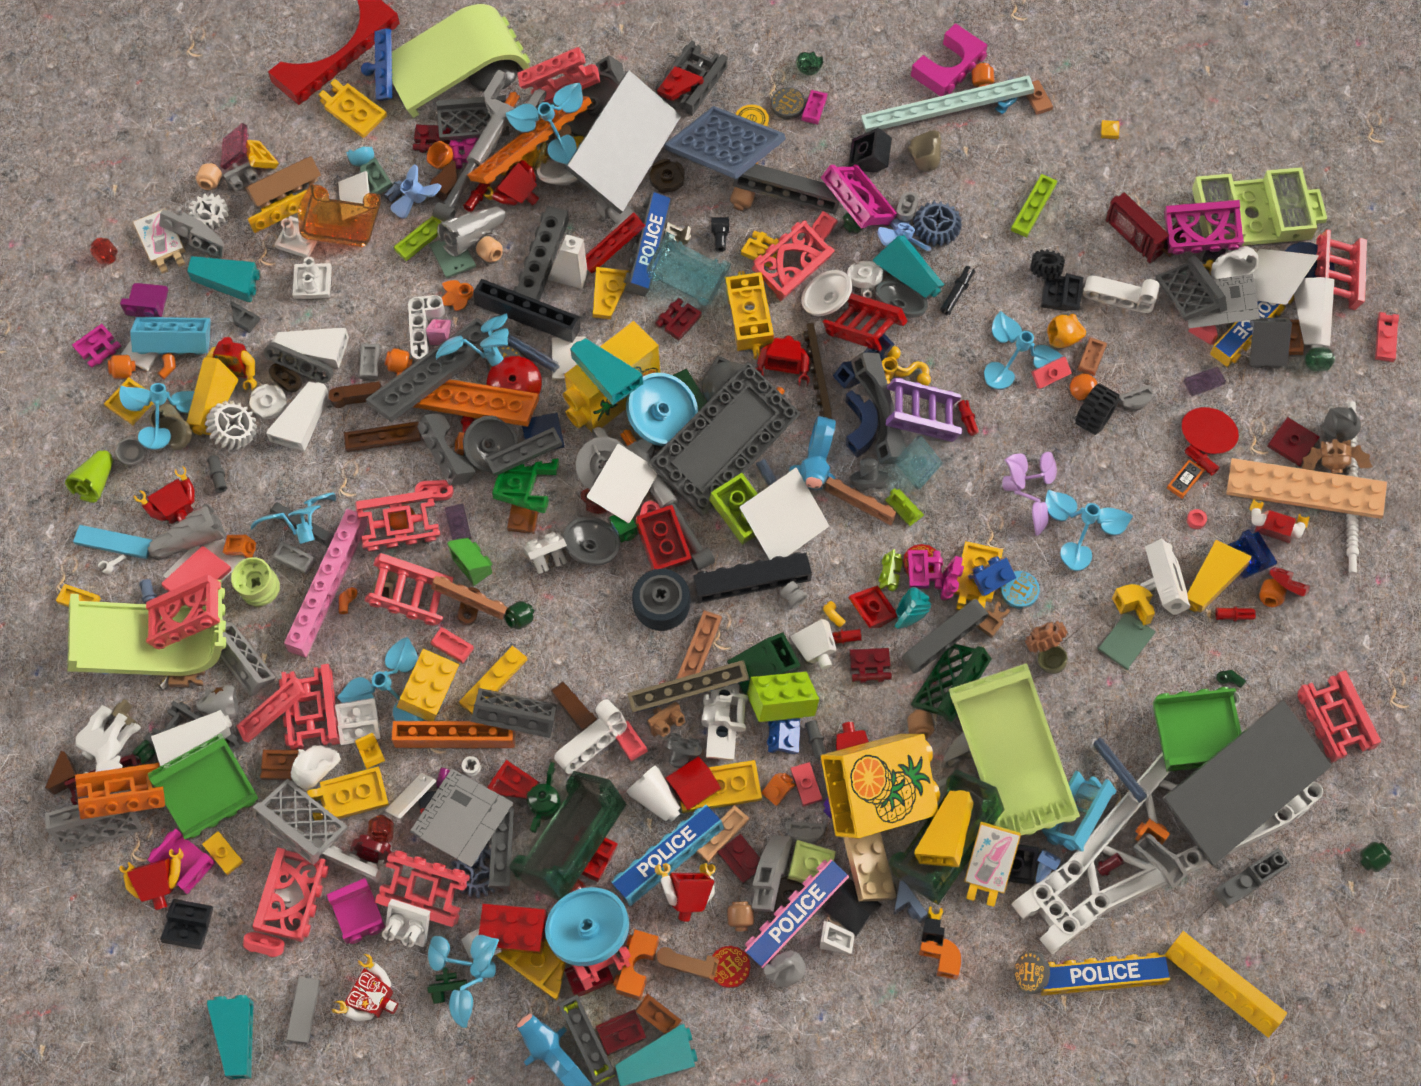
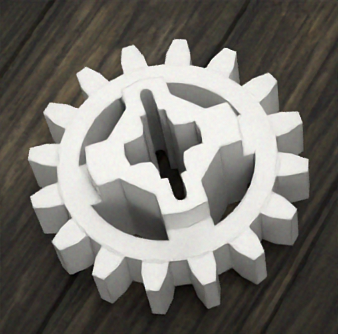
M206 193L203 195V198L198 196V201H192L193 206H189V215L211 227L212 230H214L215 225L220 227V222L225 223L224 217L229 216L227 212L229 209L225 200L221 199L220 195L214 197L213 193L209 197H207Z

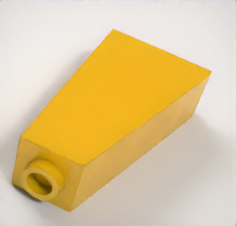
M204 357L186 421L192 432L197 435H211V433L206 432L208 426H205L208 413L216 404H222L225 400L228 402L239 380L217 358Z
M1215 540L1187 593L1190 604L1189 610L1201 613L1248 567L1252 556Z
M963 790L949 791L915 849L914 854L919 864L960 866L974 804L969 792Z

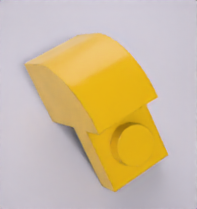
M1136 584L1116 588L1112 600L1120 614L1135 610L1143 625L1150 624L1155 615L1154 607L1152 604H1149L1153 595L1148 589Z

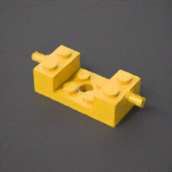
M741 271L737 273L738 276L725 277V289L734 323L737 351L753 350L754 359H757V355L759 358L760 348L765 347L774 340L762 273L745 274L742 271L741 275ZM747 305L754 306V309L748 311L744 307Z

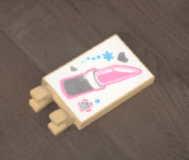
M160 210L133 221V225L151 264H157L163 274L168 272L164 262L167 259L174 257L178 267L185 265L181 254L186 251L178 234L159 226L160 213L162 211Z

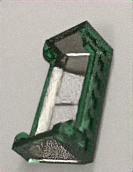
M957 769L946 780L948 792L939 803L938 810L949 791L963 790L969 792L974 802L960 866L919 864L914 854L915 849L935 816L929 817L904 853L899 851L893 854L888 863L895 876L938 905L969 862L980 822L994 825L1005 810L997 787Z
M573 771L566 782V790L569 795L528 856L517 855L509 865V869L518 880L558 901L569 894L627 805L609 779Z

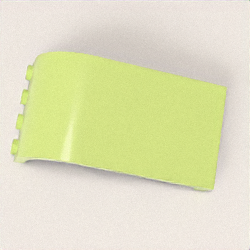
M471 5L453 13L392 51V83L406 110L413 118L419 115L417 108L493 62L513 60L523 70L530 68L528 63L531 61L526 53L523 54L521 52L524 49L519 41H515L514 38L517 36L512 28L509 29L507 27L510 24L505 16L501 17L499 12L489 5Z
M225 588L218 590V618H220V623L163 649H156L146 643L149 610L146 609V604L79 601V594H70L67 671L186 676L211 668L218 662L222 649L226 648V637H223L226 621L222 620V616L225 615V604H222V599L224 600ZM182 606L177 615L172 619L181 623L190 613L192 607Z
M1027 663L949 689L996 826L1019 832L1021 836L1032 835L1037 830L1043 828L1050 829L1055 827L1056 824L1072 822L1077 817H1080Z

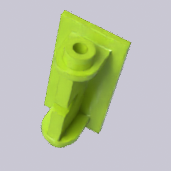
M892 489L890 491L891 495L885 499L909 526H912L924 516L900 489Z
M895 549L883 556V569L878 580L880 582V589L888 587L889 591H895L898 588L900 575L895 574L894 571L901 572L903 558H901V554L895 553Z

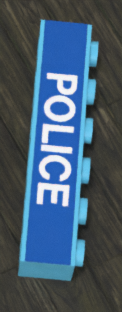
M707 805L696 809L688 820L679 823L677 829L672 833L666 834L660 843L650 847L644 856L634 860L627 870L618 873L611 883L615 891L629 907L661 882L662 875L655 873L656 865L660 864L661 870L664 871L663 864H669V875L695 854L698 849H701L714 836L724 830L722 821Z

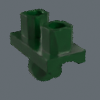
M448 967L443 968V974L436 975V981L444 980V982L429 984L427 987L428 993H431L433 1003L445 1002L444 991L452 990L453 992V990H460L462 985L467 984V979L450 981V979H457V972L449 973Z

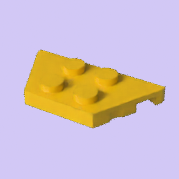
M546 939L544 940L543 954L502 951L495 955L554 1000H558L566 962L560 960L553 953Z

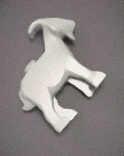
M103 705L90 717L88 725L77 734L75 740L76 746L83 751L81 755L91 761L93 758L96 759L95 772L122 768L123 766L119 763L120 756L117 754L121 751L129 737L141 728L138 724L131 723L130 726L126 725L119 733L121 727L126 724L124 721L127 717L118 713L113 723L104 731L107 720L113 718V711Z

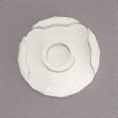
M860 261L859 264L855 265L854 263L848 268L847 275L851 279L853 286L870 288L882 281L883 269L872 261Z
M261 385L250 395L249 406L253 414L258 418L273 419L279 416L287 405V398L283 390L277 385Z

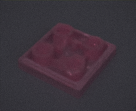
M241 123L223 138L221 168L226 170L232 163H236L238 159L246 155V141L249 137L246 124Z

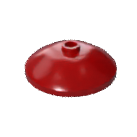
M509 356L503 358L499 364L492 366L487 376L486 385L540 394L542 378L540 371L532 361L521 356ZM511 377L516 378L514 382L509 381Z

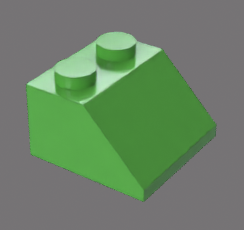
M464 538L447 543L452 560L473 586L493 573L491 560L487 556L483 557L480 553L481 549L476 542L472 543L469 538Z

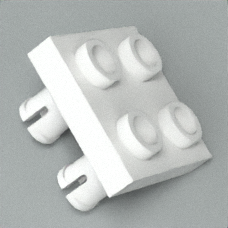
M292 216L281 221L283 229L274 244L276 249L304 258L310 257L323 232L322 226Z
M306 257L303 264H295L293 298H330L331 263L315 264L312 257Z
M549 533L544 536L545 539L539 541L537 539L531 540L526 543L527 546L523 547L527 557L530 560L533 559L538 574L543 573L542 567L545 572L549 570L544 555L550 552L556 567L561 566V563L563 565L567 563L562 550L567 545L559 533Z
M391 899L388 904L386 928L382 932L383 938L387 940L389 937V941L394 940V938L399 939L403 945L407 946L408 944V947H412L414 944L424 947L427 942L430 911Z

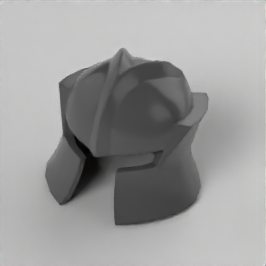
M1352 407L1330 408L1322 428L1327 440L1332 442L1333 439H1337V441L1342 443L1343 441L1352 440L1357 436L1361 429V421Z

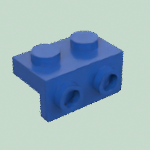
M993 557L988 560L989 564L973 568V573L968 575L969 579H974L982 596H986L1016 579L1007 557Z
M800 718L768 721V752L781 751L794 755L799 753Z

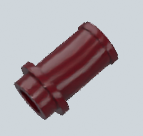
M1115 853L1105 861H1099L1096 868L1102 876H1108L1112 870L1123 865L1124 861L1119 853Z

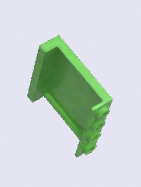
M1220 687L1212 691L1201 689L1194 693L1181 691L1175 695L1162 693L1155 697L1152 705L1166 772L1201 767L1242 733L1233 696L1236 692L1235 688Z
M222 733L148 773L152 785L155 787L163 786L165 805L183 833L185 840L189 837L190 839L195 838L207 827L212 828L216 826L219 820L225 817L230 818L234 816L237 810L252 806L256 802L255 800L258 799L255 790Z

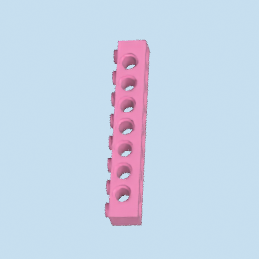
M346 509L285 639L284 645L288 652L307 657L368 525L366 518H357L356 511Z

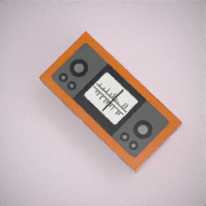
M1189 459L1169 483L1167 489L1183 499L1205 470Z

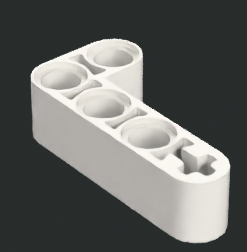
M1092 275L1086 278L1083 296L1090 300L1142 313H1150L1156 302L1159 283L1152 279H1146L1142 287Z
M438 295L414 297L408 303L410 346L414 363L429 353V340L426 332L428 327L427 319L441 318L445 314L443 300Z
M603 700L597 705L596 713L599 719L556 752L554 760L567 774L575 772L613 742L616 736H620L626 730L627 723L622 713L609 700Z

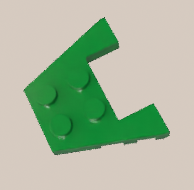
M552 459V462L549 463L538 461L535 462V465L524 467V464H521L499 474L492 492L493 499L540 513H546L549 503L548 496H533L531 493L537 475H557L559 459Z

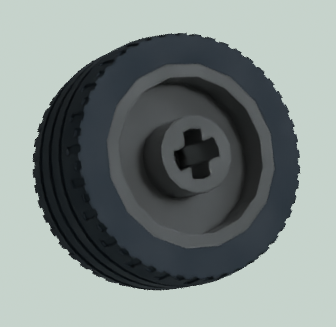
M655 569L646 572L637 580L633 589L632 603L634 612L638 620L652 630L667 631L672 628L674 629L686 619L690 610L691 597L686 581L681 575L668 569Z

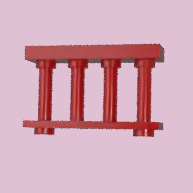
M853 293L850 294L847 300L849 307L835 322L825 319L822 321L826 328L825 331L829 336L878 351L882 350L878 339L892 324L904 326L908 322L902 308ZM854 312L859 313L848 326L842 325ZM866 316L872 317L861 330L855 329ZM879 320L885 321L874 334L868 333Z

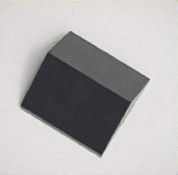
M1018 844L1008 882L1033 885L1039 847Z
M848 879L836 890L824 911L857 936L882 904L878 901L859 902L855 884L851 879Z

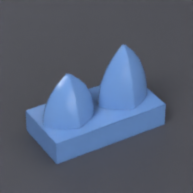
M1043 849L1037 859L1039 865L1036 873V882L1042 881L1052 870L1056 871L1061 858Z

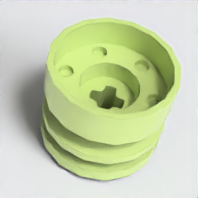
M257 557L246 558L240 561L233 569L231 574L232 585L249 605L255 607L265 606L277 597L280 591L279 579L263 559Z

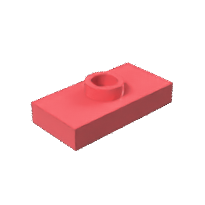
M823 211L811 228L825 241L838 223V220ZM805 235V243L808 244L809 238ZM812 243L811 247L818 250L819 248Z
M1064 356L1031 371L1038 389L1072 374L1067 359Z
M443 627L439 629L430 642L432 646L462 664L474 650L473 645Z
M626 721L627 728L620 736H616V741L629 760L633 761L648 752L631 724Z
M810 762L791 767L790 770L803 807L822 801Z

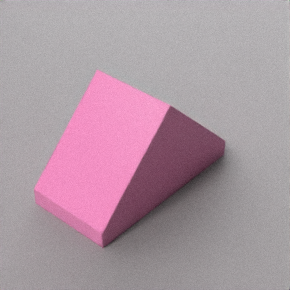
M433 319L426 328L430 345H440L449 338L451 320Z

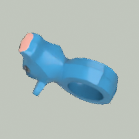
M817 416L810 437L807 459L803 460L801 465H794L789 469V472L794 468L798 469L808 489L822 490L829 477L836 479L833 474L829 473L830 466L826 462L835 431L836 420Z
M531 1013L519 1021L517 1028L531 1054L524 1061L526 1066L540 1059L546 1062L564 1086H592L582 1071L560 1047L559 1040L567 1031L565 1027L555 1032Z

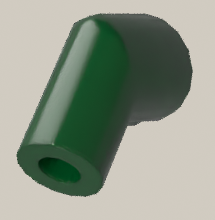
M1233 670L1221 671L1216 676L1219 683H1234L1239 688H1242L1246 682L1244 678Z

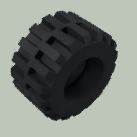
M1100 383L1097 384L1081 405L1075 419V424L1097 435L1112 416L1119 402L1120 395Z

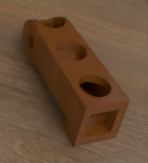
M380 381L340 386L331 389L328 397L335 408H343L348 404L366 403V398L379 390L382 385Z
M563 681L551 690L556 701L580 732L597 720L594 714L590 713Z

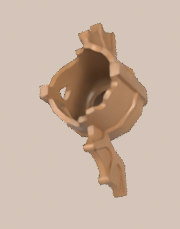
M1333 439V443L1321 441L1320 449L1312 447L1310 454L1303 457L1302 469L1314 471L1318 460L1321 459L1322 466L1330 469L1333 474L1343 473L1344 468L1351 465V457L1355 458L1359 468H1372L1373 466L1370 462V454L1363 452L1360 445L1351 447V440L1340 443L1337 439Z

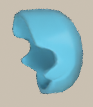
M361 147L355 151L349 150V152H346L349 162L357 167L366 164L374 158L372 147Z

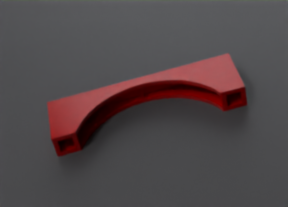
M357 0L360 10L359 24L354 35L343 48L327 58L311 63L293 64L280 61L268 71L271 82L295 103L300 105L313 93L320 90L328 81L332 80L339 72L345 70L349 64L357 60L364 52L371 49L375 44V31L385 28L391 29V31L396 29L400 24L397 12L382 0Z

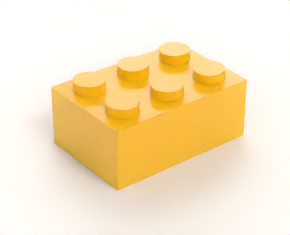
M423 649L399 699L397 708L424 720L434 721L459 664Z

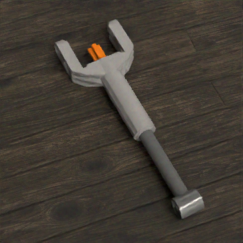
M501 70L496 72L483 93L484 102L491 119L467 157L468 164L445 202H438L434 207L432 216L441 221L454 218L456 213L454 206L470 181L467 174L487 160L505 128L512 126L507 119L506 113L515 109L514 106L520 96L516 92H511L505 103L496 99L505 85L506 73ZM540 88L535 90L527 104H532L538 111V106L545 100L546 91Z
M600 426L592 429L594 438L608 437L605 430ZM626 429L620 434L629 451L647 462L652 459V454L657 445L644 439L636 441L630 429ZM657 475L649 490L660 508L673 505L686 544L692 552L691 562L694 568L699 571L715 563L708 547L704 549L701 547L676 506L678 500L672 490Z

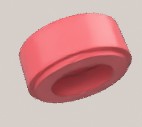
M1199 509L1190 511L1187 516V524L1193 529H1201L1207 522L1206 514Z

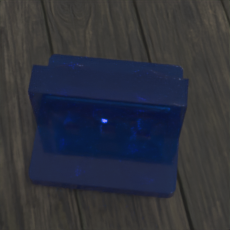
M1250 529L1242 532L1237 541L1227 544L1252 556L1248 567L1241 573L1244 579L1277 564L1275 557L1259 532L1252 534Z

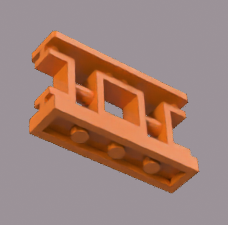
M159 763L75 775L77 796H88V798L78 799L80 819L165 807L163 786L152 788L154 785H152L148 777L149 772L160 767ZM131 790V791H128V792H121V793L110 794L111 792Z

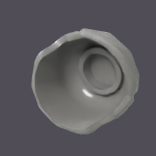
M126 438L118 443L115 454L118 461L123 465L135 466L143 460L145 448L136 438Z

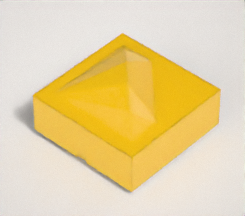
M1102 120L1101 138L1119 139V121Z

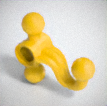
M893 346L887 354L888 357L882 361L887 383L889 384L894 376L906 377L916 369H921L922 373L917 376L916 381L921 385L928 386L931 383L928 366L920 361L913 362L906 369L898 366L896 360L900 357L901 352L898 347Z

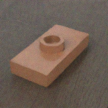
M1033 81L1034 93L1028 94L1026 97L1036 115L1052 110L1053 105L1040 81Z
M1090 337L1077 370L1095 376L1107 343Z

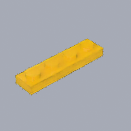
M512 645L459 701V704L469 713L473 714L479 688L498 692L528 660L527 657Z

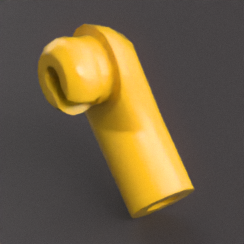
M828 601L827 604H824L823 611L840 628L846 620L835 611L836 604Z

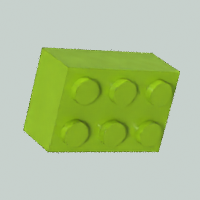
M740 473L712 491L709 501L743 545L756 535L742 513L740 506L758 493L744 474Z
M807 671L750 678L747 696L759 722L815 716L819 697Z

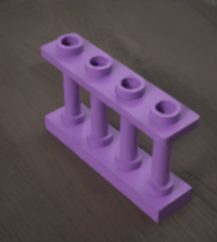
M894 378L887 385V390L895 391V411L886 419V426L951 442L955 441L962 434V427L953 425V405L961 399L960 394L941 390L933 386L921 385L918 382L906 381L902 378ZM903 394L912 396V415L903 412ZM919 398L928 400L929 419L919 416ZM936 402L945 404V423L936 420Z

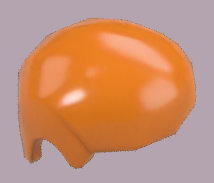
M442 141L433 143L427 152V162L438 170L443 169L453 159L452 148Z
M1080 374L1071 380L1069 385L1070 393L1078 401L1085 400L1093 387L1097 385V380L1089 374Z
M410 507L411 515H416L414 510ZM405 511L388 514L389 525L394 531L408 529Z

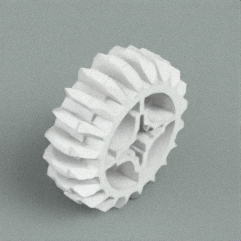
M225 400L222 404L218 403L215 407H212L210 413H208L207 421L205 422V426H208L206 432L212 433L210 439L215 438V444L221 443L222 448L228 446L229 450H232L233 447L238 450L241 446L243 448L246 447L256 435L257 425L254 424L256 418L251 417L252 412L246 411L247 406L241 407V402L235 405L233 400L229 404Z

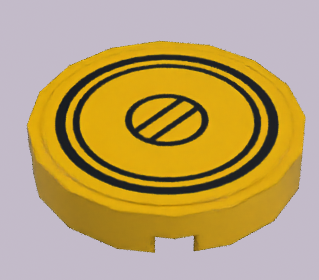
M746 105L736 112L738 116L767 127L769 125V116L766 110L760 106Z

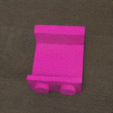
M175 828L173 832L171 831L165 836L163 843L159 847L151 851L147 860L150 863L166 858L171 860L169 850L173 849L174 855H177L180 848L184 856L180 860V874L176 886L188 894L214 866L215 862L188 839L185 840L183 835Z
M366 878L326 894L333 907L346 944L358 943L362 940V937L369 934L370 936L379 934L382 931L381 929L385 928Z

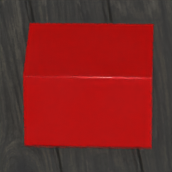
M878 585L848 597L869 628H881L898 618L896 610Z
M699 756L665 778L687 811L721 790L710 768Z

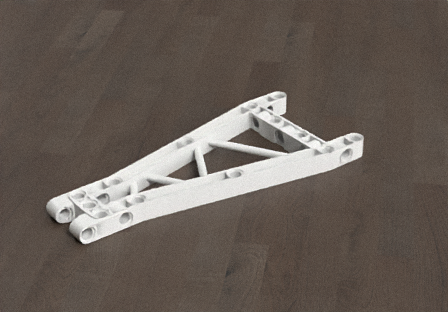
M1235 692L1233 696L1237 707L1241 699L1239 693ZM1163 753L1158 756L1137 781L1138 785L1143 788L1142 790L1146 792L1147 798L1139 803L1129 790L1089 836L1083 847V852L1077 850L1068 862L1050 873L1011 904L1023 920L1029 916H1034L1038 912L1045 919L1050 927L1039 940L1051 954H1054L1103 914L1167 884L1161 872L1152 864H1147L1141 859L1108 846L1144 803H1146L1149 819L1158 823L1152 794L1159 786L1170 791L1177 786V784L1165 780L1172 771L1166 772ZM1312 782L1228 854L1285 828L1295 819L1301 817L1322 797V786L1319 783ZM1308 790L1313 791L1316 797L1310 796ZM1277 814L1284 815L1286 820L1279 819ZM1197 845L1176 855L1187 874L1210 864ZM1101 853L1109 856L1119 853L1124 862L1139 867L1144 871L1100 891L1094 861ZM1188 856L1193 857V858L1195 859L1196 863H1195V864L1190 863V862L1187 860V857H1188ZM1068 868H1075L1078 874H1070ZM1088 871L1092 895L1070 911L1058 895L1066 888L1069 889L1075 885L1082 875ZM1036 892H1043L1046 895V898H1038ZM1095 900H1101L1105 907L1100 908L1096 906ZM1056 908L1060 915H1052L1049 909ZM1069 924L1072 926L1073 931H1065L1063 925Z

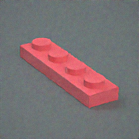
M291 678L236 725L243 741L249 743L306 694L298 678Z

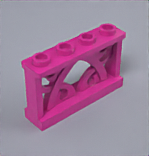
M829 165L821 176L823 182L860 228H866L869 225L889 226L896 217V211L858 165H853L852 167Z
M1240 200L1170 205L1165 207L1164 219L1166 232L1169 234L1167 238L1168 253L1180 255L1189 251L1200 253L1203 250H1210V252H1217L1227 248L1228 250H1236L1242 247L1244 243ZM1230 213L1234 214L1235 225L1227 223ZM1212 215H1218V218H1216V220H1221V221H1220V222L1215 221V220H1213V219L1211 218V216H1212ZM1200 216H1205L1210 224L1218 226L1206 238L1198 235L1191 229V227L1197 224ZM1187 217H1193L1194 221L1190 224H1187L1188 222H1190V220H1188ZM1171 218H1175L1179 225L1174 230L1172 229ZM1224 227L1231 228L1235 232L1233 239L1224 238L1225 234L1230 235V232L1224 229ZM1179 231H1183L1184 233L1180 235L1179 239L1185 238L1186 242L1177 243L1174 240V235Z

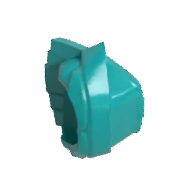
M916 587L909 588L896 608V614L899 619L894 627L897 629L907 628L923 619L932 606L928 601L930 599L929 596Z

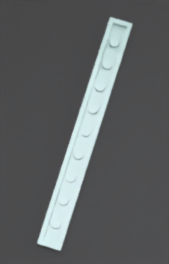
M1028 75L861 115V120L867 133L876 128L886 129L1034 93V86Z

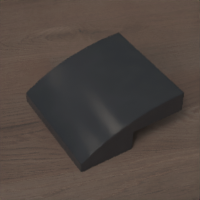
M1066 273L1064 277H1057V279L1052 278V280L1046 278L1043 284L1041 307L1054 310H1079L1084 277Z
M173 899L166 915L167 922L160 937L161 943L201 950L209 928L213 906Z

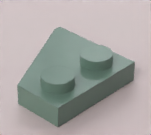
M376 158L360 166L361 173L364 171L368 172L370 200L393 186Z

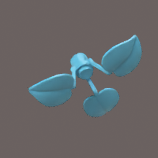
M580 83L569 84L561 88L554 95V104L550 105L548 102H543L538 106V111L532 104H522L506 113L510 124L516 130L523 133L533 131L536 127V121H539L540 116L544 121H549L557 139L549 143L547 148L548 154L552 160L562 164H568L577 150V145L574 138L570 135L560 137L552 119L555 116L554 110L559 111L563 109L566 113H573L581 107L583 95Z
M1000 311L992 323V335L1000 343L1008 341L1013 343L1016 341L1017 349L1005 367L999 362L989 363L984 370V378L989 387L1005 389L1014 381L1015 375L1008 368L1019 351L1024 352L1030 348L1031 355L1034 356L1033 364L1037 369L1062 357V355L1046 345H1037L1034 349L1035 344L1032 343L1034 335L1029 331H1022L1020 325L1015 320Z
M507 313L493 317L482 325L481 331L483 333L488 332L489 337L480 343L484 352H481L468 340L463 339L462 336H456L448 339L440 346L436 353V359L455 352L465 343L480 354L482 359L486 358L491 366L499 364L503 360V356L497 346L508 345L509 331L507 328L495 332L493 330L499 329L504 325L508 318Z
M162 383L151 385L150 391L144 388L120 386L119 391L120 401L128 410H142L144 405L149 406L151 401L156 405L155 428H143L138 434L140 444L148 449L163 448L171 439L168 429L159 428V406L163 405L168 399L171 405H176V409L179 412L189 413L194 391H181L170 397L169 392H166V387Z
M1051 490L1047 491L1045 498L1048 513L1055 520L1066 521L1069 516L1073 518L1082 513L1081 518L1085 523V527L1078 545L1068 542L1060 550L1062 561L1073 571L1085 569L1092 560L1091 549L1081 546L1090 524L1097 521L1098 524H1101V529L1105 533L1119 535L1125 531L1133 515L1115 508L1100 509L1095 503H1089L1085 508L1082 507L1076 512L1077 503L1075 499L1067 494Z
M332 492L313 497L304 502L308 507L289 513V517L300 514L302 523L296 525L297 529L294 528L284 513H277L257 519L252 523L251 530L264 520L284 519L293 531V534H297L300 544L315 540L312 532L311 515L321 506L311 505L319 500L328 499L335 501L336 495ZM304 514H308V523L305 522Z
M405 637L399 640L387 652L385 664L389 669H394L393 671L376 672L372 676V684L363 677L355 678L346 685L337 698L342 703L374 698L372 693L376 691L377 687L381 691L388 690L399 700L400 696L391 688L392 681L388 675L396 674L398 670L406 673L415 667L418 656L410 639ZM397 704L393 708V717L396 721L424 720L397 708Z
M486 935L476 936L471 945V956L474 960L473 962L448 958L447 956L450 952L448 941L442 936H434L431 938L428 949V961L431 968L435 971H441L445 967L446 962L471 966V975L476 978L462 985L460 990H453L449 1000V1009L454 1021L461 1027L467 1028L473 1008V998L471 993L465 989L478 982H483V978L494 977L496 966L491 960L499 939Z

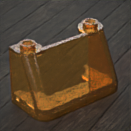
M310 184L297 208L299 232L302 237L308 240L364 247L369 243L381 205L380 194H365L362 204L329 199V193L326 188Z

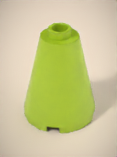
M99 450L67 476L65 485L73 495L75 493L81 495L79 499L83 501L97 502L102 495L114 462L112 455L105 450Z

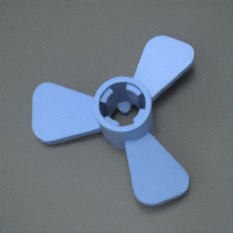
M414 164L407 172L406 179L400 187L401 192L405 195L391 205V210L401 219H405L414 202L421 203L426 197L435 196L442 186L437 183L423 187L418 182V166Z
M893 219L890 225L894 230L879 227L877 231L881 243L885 246H888L897 236L904 235L909 242L927 251L931 250V247L912 238L915 229L909 225L910 221L904 222L899 219Z

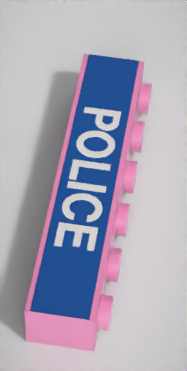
M832 859L829 862L824 860L816 868L819 872L814 877L810 875L802 883L805 887L800 892L795 890L788 898L790 903L786 907L781 905L774 913L776 918L771 923L767 920L759 928L761 934L757 938L752 936L744 944L747 947L744 951L762 968L849 877Z

